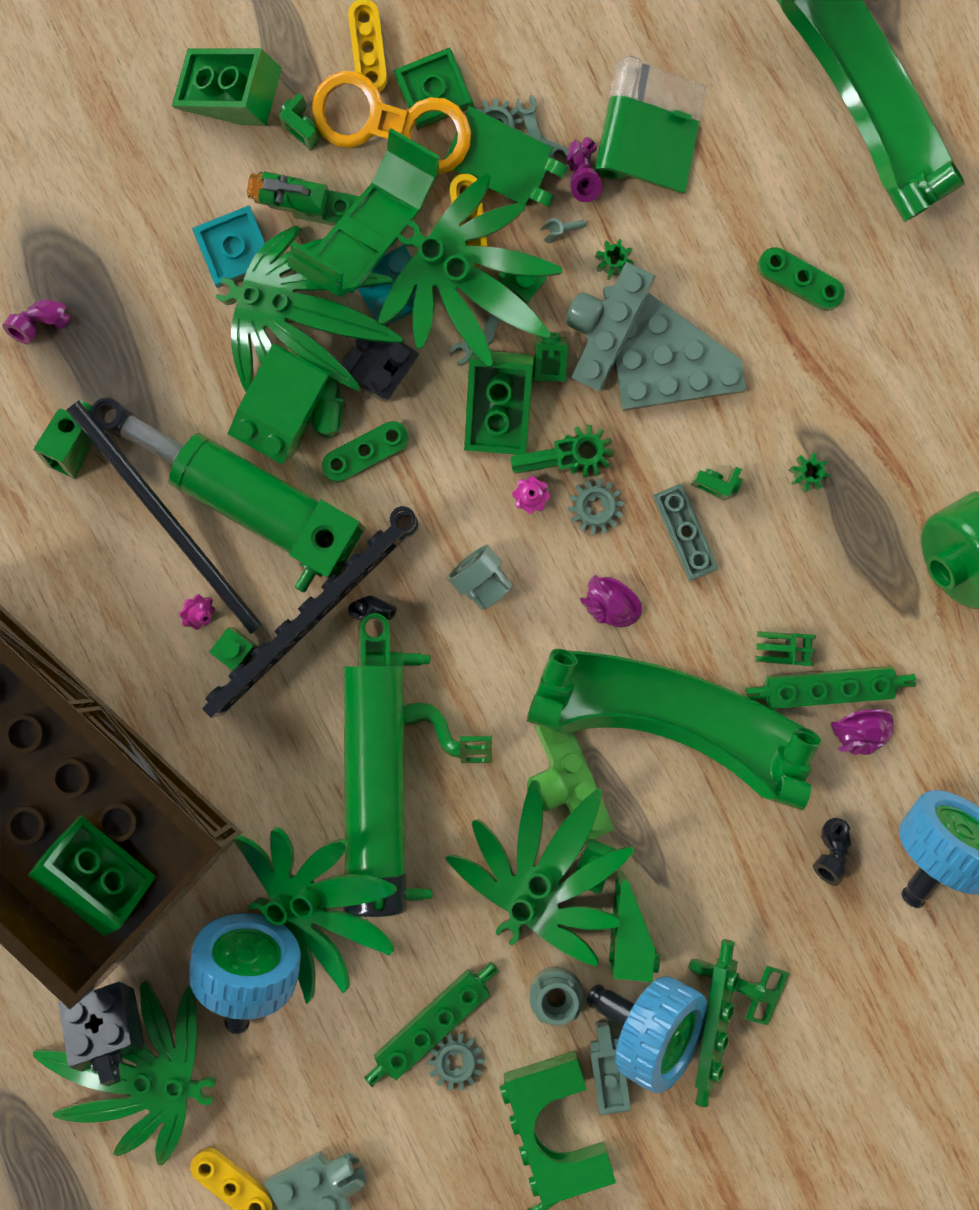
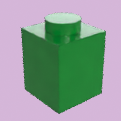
M227 627L209 653L233 671L240 664L243 663L245 665L252 657V652L258 645L236 628Z

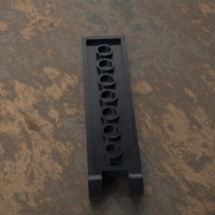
M405 506L395 508L390 515L391 526L385 532L381 529L377 531L367 541L370 545L367 550L362 554L359 552L353 554L345 562L344 566L347 569L340 576L333 574L322 584L321 588L324 591L317 598L309 597L298 608L301 613L294 620L290 621L288 618L275 630L278 636L268 643L266 641L261 643L252 652L255 658L249 664L244 665L242 663L229 674L228 677L231 681L227 685L217 686L206 696L205 700L208 703L202 710L210 718L223 716L407 537H411L417 532L419 523L410 508ZM401 517H412V523L409 527L405 529L397 527V522Z

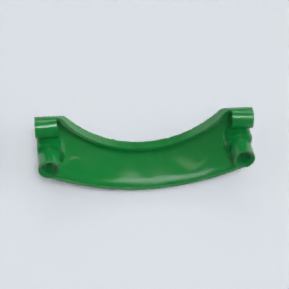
M777 0L788 20L810 47L841 95L868 147L881 183L904 222L917 216L934 203H937L965 185L960 171L954 164L917 90L863 0Z
M553 649L550 652L526 722L564 734L590 728H623L662 736L684 744L712 758L737 775L762 798L799 810H804L809 801L811 783L805 781L811 772V761L821 744L820 737L814 731L804 728L752 699L702 678L644 661L565 649Z

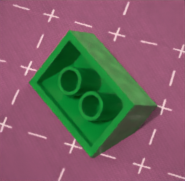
M82 815L53 843L28 874L31 879L103 936L122 927L156 877Z

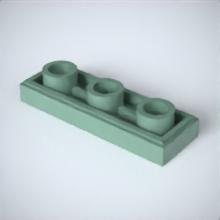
M678 484L654 494L652 497L688 581L719 569L683 484ZM682 527L690 529V537H684L681 534Z

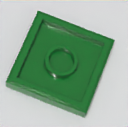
M450 47L393 70L408 110L416 102L430 97L445 98L458 105L462 112L466 111L468 106L474 107L473 100ZM431 111L423 114L416 121L415 126L419 130L450 116L441 111Z

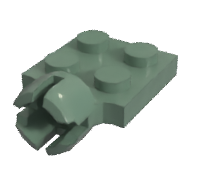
M319 1151L268 1177L264 1184L278 1210H350L352 1206L349 1203L348 1197L364 1188L366 1174L363 1166L353 1170L352 1165L360 1162L359 1158L353 1153H346L334 1160H328L322 1151Z

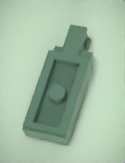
M608 1021L595 1022L598 1040L590 1041V1055L599 1115L631 1111L627 1079L616 1066V1048L619 1038H611Z

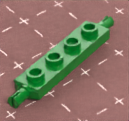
M892 666L766 676L764 686L746 687L745 696L752 700L765 699L770 709L895 699L897 688L916 687L915 674L897 675Z
M728 939L721 940L720 955L717 958L713 971L695 1087L698 1088L695 1104L699 1107L709 1106L710 1091L716 1082L719 1083L725 1070V1065L721 1062L730 1039V1035L726 1033L727 1026L733 1017L735 1005L731 1003L732 995L736 991L740 979L739 973H736L738 961L732 959L735 942Z
M490 961L478 974L469 969L462 973L374 1054L377 1066L364 1076L365 1081L371 1087H374L385 1075L397 1081L490 996L486 983L499 973L498 968Z

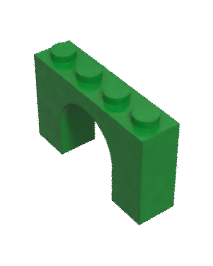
M576 1051L504 1073V1084L500 1085L504 1104L510 1103L514 1115L509 1116L514 1135L520 1134L523 1146L519 1147L523 1165H530L533 1174L532 1177H528L534 1197L540 1196L543 1207L616 1183L604 1141L572 1152H557L546 1147L539 1140L534 1130L537 1116L547 1104L587 1090Z

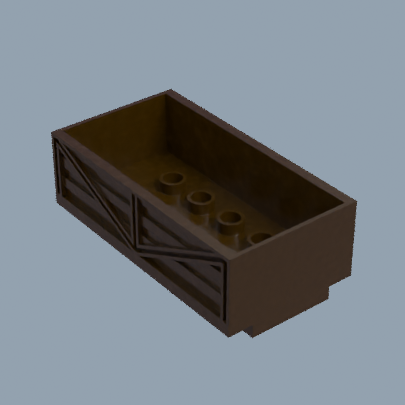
M0 604V944L70 1010L104 982L118 965L136 949L220 859V856L233 844V839L241 835L242 832ZM81 815L156 876L122 927L106 936L99 933L28 876L45 852Z

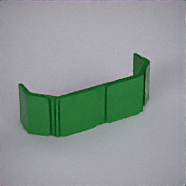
M391 128L388 134L387 151L372 183L313 252L292 242L290 244L288 267L337 296L347 295V292L352 294L377 266L388 249L398 240L397 236L399 234L402 235L409 227L407 222L409 220L414 221L438 176L440 156Z

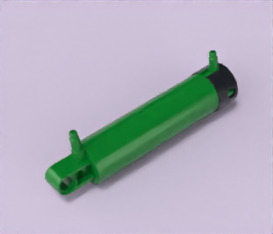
M376 613L363 617L358 624V666H344L345 839L349 842L345 852L344 875L359 874L380 878L395 885L397 891L393 895L377 901L343 907L344 912L359 917L399 915L406 911L407 901H423L433 897L431 889H407L405 873L404 666L430 664L431 657L429 654L390 652L389 622L384 616ZM370 619L377 620L381 625V632L377 637H371L366 632L365 627Z

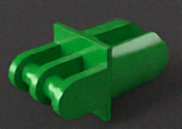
M328 377L312 415L313 428L319 435L325 438H332L339 434L343 423L344 407H346L344 399H339L340 386L338 382Z
M757 631V637L785 639L786 641L785 645L757 643L756 650L784 652V658L756 656L755 662L814 666V662H811L812 653H815V649L812 648L813 639H816V635ZM796 638H803V648L796 647ZM795 652H802V661H795Z

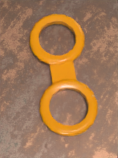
M340 71L329 75L318 86L312 100V117L317 127L316 129L326 141L337 147L354 148L367 143L374 135L388 139L391 128L412 140V129L416 121L425 113L441 111L449 115L455 122L458 138L453 152L446 159L439 161L438 175L456 168L464 160L470 148L471 130L468 119L458 105L445 98L430 97L416 102L406 111L382 103L379 90L366 76L353 71ZM345 84L361 88L366 94L370 105L369 118L365 126L360 131L351 135H342L334 131L325 115L326 101L330 93L337 87Z

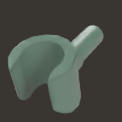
M555 218L549 219L540 229H546L551 232L544 239V242L553 243L562 233L585 227V221L578 220L561 223Z

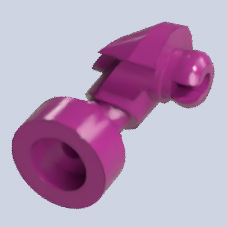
M585 137L582 142L574 139L570 145L567 157L570 171L574 170L570 179L571 192L574 198L580 202L595 200L602 190L600 176L592 168L590 160L591 154L597 150L596 143L590 137Z
M43 299L28 307L29 310L26 312L10 314L2 324V328L16 341L30 344L37 334L35 323L54 324L57 328L62 329L68 324L70 317L67 313H64L66 308L64 303Z

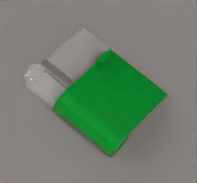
M626 56L622 60L617 61L595 165V171L599 176L611 180H620L629 176L681 194L685 193L707 85L647 65L634 56Z

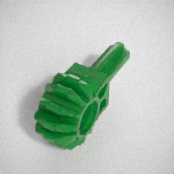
M587 425L586 434H583L577 426L574 428L576 438L567 434L564 439L554 441V448L511 456V468L514 474L558 467L559 473L570 471L573 475L577 473L579 468H582V478L584 479L588 478L589 469H592L593 474L598 477L601 474L598 465L606 469L610 466V463L603 457H613V450L604 449L612 443L611 438L600 440L604 433V430L601 428L597 431L596 435L591 434L592 425ZM588 444L594 447L596 455L591 459L581 457L578 449L582 445Z

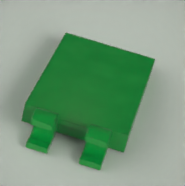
M468 106L465 115L471 130L470 148L464 160L453 170L460 174L473 175L477 179L485 173H489L491 181L488 188L518 203H524L525 206H527L531 198L550 207L555 196L540 189L539 186L547 171L563 179L568 166L550 158L553 150L552 147ZM456 132L445 159L453 152L457 144L458 132Z

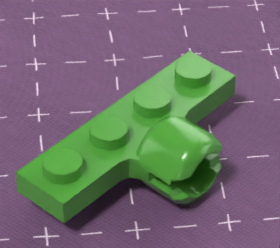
M536 725L534 727L549 760V767L547 770L528 779L527 790L531 781L538 780L542 794L543 811H549L562 804H566L572 813L585 798L597 789L574 732L564 734ZM602 799L596 820L586 842H588L589 838L594 840L614 830Z

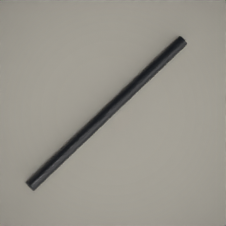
M77 401L71 405L66 411L248 632L252 634L263 625L82 403Z

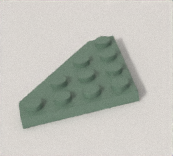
M614 286L603 288L604 301L610 297ZM647 294L615 361L622 411L746 391L742 361L739 357L653 295Z

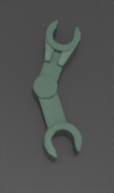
M530 95L529 101L532 107L528 110L521 107L520 99L518 98L516 102L517 113L520 117L524 118L528 136L552 147L553 150L550 158L554 159L556 154H561L567 159L569 151L564 146L548 141L538 130L534 115L536 112L535 98Z
M490 314L483 330L488 345L494 341V334L500 322V319ZM465 341L453 345L450 350V355L454 354L457 350H463L466 353L463 359L457 361L458 366L468 363L472 353V349Z

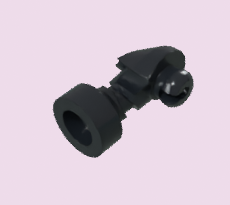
M840 818L829 819L823 825L821 839L831 853L829 855H820L813 864L815 873L823 881L833 886H838L847 875L845 865L848 859H846V855H850L849 847L851 846L850 826Z

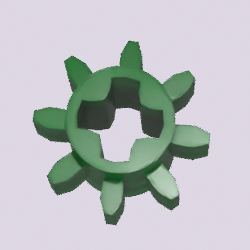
M621 239L617 241V244L612 245L606 240L604 242L605 252H596L595 258L602 261L596 270L597 272L604 270L608 274L607 280H610L612 275L620 276L626 262L634 264L632 260L627 259L633 249H625L621 245ZM612 255L618 256L616 265L610 263Z
M812 453L807 461L802 455L797 457L796 460L799 466H793L788 470L794 473L795 477L791 484L795 485L798 483L802 485L803 493L810 489V485H813L816 490L823 488L819 480L830 477V474L825 473L824 466L828 463L827 460L822 462L816 460V453ZM812 468L815 473L806 478L804 472Z

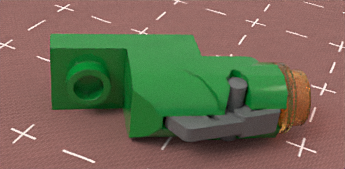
M260 171L258 174L251 173L247 188L248 199H253L257 204L292 212L293 217L296 219L332 226L337 224L359 198L356 195L330 191L326 184L266 171Z

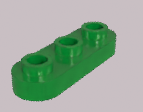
M772 247L765 250L758 260V272L764 279L820 310L831 311L838 307L844 299L845 289L839 280L781 248ZM770 259H778L780 262V266H772L770 263ZM799 273L805 274L807 281H799L797 275ZM825 289H832L834 297H828L825 294Z
M389 421L330 451L322 461L323 473L333 482H344L402 452L407 447L409 441L406 428L399 422ZM394 431L398 433V439L394 442L388 441L387 435L389 432ZM362 446L370 447V454L361 456L359 454L360 448ZM336 460L343 462V467L338 471L332 469V463Z

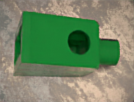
M78 400L90 413L92 405L82 400ZM58 409L33 450L47 467L76 479L93 442L66 410Z

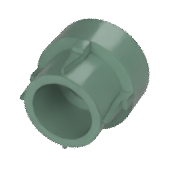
M488 544L478 548L463 559L447 577L448 581L460 595L466 594L470 600L473 599L481 610L487 609L499 601L513 585L500 569L502 560Z
M557 966L545 968L533 978L530 984V1005L537 1019L542 1023L545 1022L550 1025L569 1023L573 1019L576 1020L583 1005L581 984L578 978L566 968ZM552 989H561L565 993L562 1001L553 1003L548 1000L547 995Z

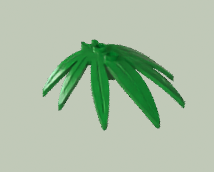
M485 173L462 192L449 206L429 236H423L421 229L415 222L410 220L407 222L408 226L414 230L413 237L407 239L399 234L397 238L404 246L416 247L418 251L407 263L391 287L378 322L385 325L394 319L405 308L414 292L415 286H417L413 305V333L416 347L420 350L423 349L433 324V288L437 286L447 312L462 338L488 367H492L493 360L484 333L474 314L456 289L460 288L480 307L505 323L527 333L549 339L551 338L550 331L518 296L474 265L479 264L495 271L531 277L560 275L562 267L539 257L518 251L466 245L467 241L480 239L502 230L525 211L524 203L511 204L481 214L460 226L476 211L488 190L491 177L489 173Z
M297 225L271 238L257 252L247 269L242 287L229 278L221 279L223 285L230 287V292L225 296L217 294L216 298L225 305H232L237 302L231 326V347L235 367L245 392H247L254 378L251 338L258 359L262 364L272 346V342L266 333L267 327L299 357L329 373V377L358 392L362 391V387L328 351L305 333L288 323L296 322L320 331L355 339L383 343H404V339L397 333L361 312L327 299L295 293L296 291H328L300 273L282 278V275L293 270L288 267L290 251L283 256L281 255L302 231ZM323 239L311 241L301 246L313 252ZM371 272L359 288L393 284L394 281L389 276Z
M531 781L519 824L517 875H514L512 872L511 864L503 845L493 831L480 819L472 821L473 831L481 853L497 880L485 868L472 860L453 854L445 858L450 866L476 891L509 912L510 919L503 921L497 927L496 935L499 936L505 928L510 929L513 932V938L509 942L510 945H514L520 939L522 934L521 926L526 924L541 938L567 955L594 967L599 963L598 957L586 941L573 931L559 926V924L579 929L601 930L619 927L621 919L597 908L585 906L561 908L559 903L593 888L608 878L634 853L635 848L629 846L606 853L581 867L562 884L559 883V880L573 864L589 837L602 799L603 790L601 788H597L566 818L546 847L538 865L535 866L534 862L539 850L543 828V801L539 781Z
M276 827L271 831V859L254 841L241 835L233 839L270 900L263 897L255 899L248 906L249 910L257 908L262 912L263 916H266L270 923L274 925L283 924L293 933L299 944L301 957L298 980L306 1004L313 999L315 993L316 972L312 952L342 993H345L350 987L348 971L339 950L332 940L316 927L314 923L390 956L394 951L393 943L375 925L359 916L326 908L353 906L377 901L393 895L397 891L395 885L380 878L359 874L339 875L317 882L314 881V879L334 866L344 855L349 844L346 839L334 840L319 848L305 861L296 875L292 874L294 864L293 845L283 829Z
M145 980L140 985L141 1012L146 1031L159 1056H155L145 1045L143 1050L124 1056L123 1058L135 1063L136 1066L124 1062L119 1063L121 1082L111 1086L100 1084L98 1071L94 1072L92 1068L82 1072L69 1068L66 1051L36 1049L33 1052V1057L51 1071L79 1085L104 1092L131 1095V1097L107 1098L67 1106L55 1110L52 1115L57 1119L65 1121L95 1123L124 1118L147 1109L149 1113L137 1121L124 1134L113 1154L120 1156L139 1147L156 1131L161 1123H164L155 1146L157 1164L163 1165L174 1152L182 1135L188 1097L195 1098L199 1104L210 1105L214 1096L205 1095L202 1087H214L216 1079L213 1077H203L200 1080H192L197 1049L198 1025L196 1000L191 986L188 985L178 1007L175 1023V1047L163 1007L152 986Z

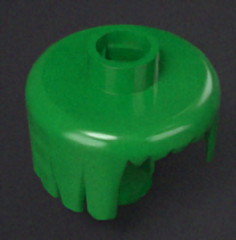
M973 491L934 513L926 520L921 532V548L928 573L935 584L959 604L979 610V491Z

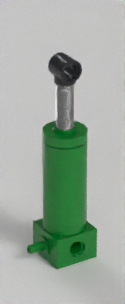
M101 398L92 405L90 414L105 432L114 434L119 438L124 437L172 464L168 479L171 486L289 553V556L301 562L300 566L305 569L295 584V588L303 593L307 591L315 575L319 577L324 575L327 578L333 574L339 575L366 529L355 518L321 499L318 501L201 433H196L183 445L134 417L133 412L127 410L114 399ZM115 409V419L110 423H106L105 414L109 410ZM333 534V544L328 548H323L322 541L325 536Z

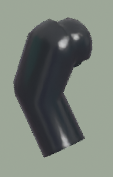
M371 595L352 602L348 607L349 615L356 620H361L369 614L376 613L381 614L390 621L394 618L397 611L396 606Z

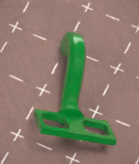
M418 702L404 706V725L409 726L421 721L432 723L442 749L450 756L460 758L461 763H492V736H460V741H456L451 736L445 717L437 708L430 704ZM467 742H485L486 744H485V745H466L465 743H467ZM466 755H486V757L469 758Z
M691 959L688 968L696 975L713 978L715 965L700 959ZM767 965L760 982L751 983L742 978L739 979L736 991L746 995L751 1000V1005L745 1019L764 1025L769 1024L790 974L789 972ZM773 972L780 973L781 976L776 988L773 990L766 988ZM762 1001L767 1002L768 1008L762 1019L754 1018L759 1003Z

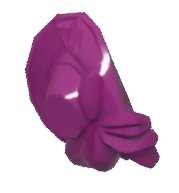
M594 575L588 583L587 598H580L587 612L598 623H605L613 627H628L637 622L642 614V603L637 595L626 585L610 577L599 578L597 575Z
M873 709L849 714L839 722L832 721L831 726L834 734L843 744L838 747L839 751L850 752L854 755H870L888 743L893 733L894 722L893 716L888 710Z

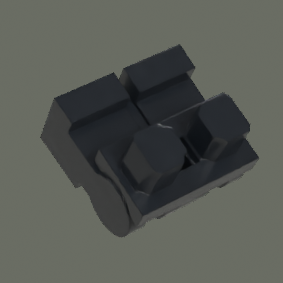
M357 339L355 342L357 349L352 346L341 362V365L352 375L362 389L387 403L419 357V353L405 343H383Z

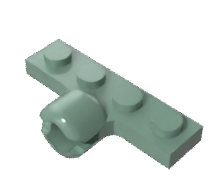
M626 262L610 297L606 301H601L584 292L579 293L574 298L567 312L566 323L570 328L585 334L588 342L571 378L597 391L602 390L656 278L655 275Z

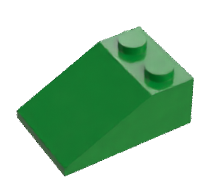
M188 48L172 107L239 125L267 126L282 67L261 48Z
M272 344L238 406L228 435L283 465L297 452L330 374L279 345Z
M472 351L468 370L464 450L512 455L525 454L527 451L535 355L490 351L493 366L488 367Z
M616 871L612 914L621 919V925L617 928H611L608 966L613 979L653 982V973L659 972L660 954L656 953V947L653 945L628 879L623 871Z

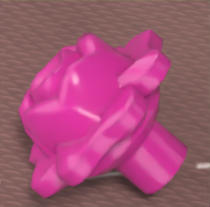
M530 476L527 481L520 479L518 487L512 493L513 498L517 499L515 506L524 509L528 514H533L535 509L543 511L545 502L550 498V493L545 491L547 483L538 481L534 476Z
M196 594L193 599H186L184 608L179 612L180 618L183 619L182 625L184 627H192L195 630L200 629L202 625H208L211 621V616L216 610L212 606L213 600L209 597L203 598L200 594Z

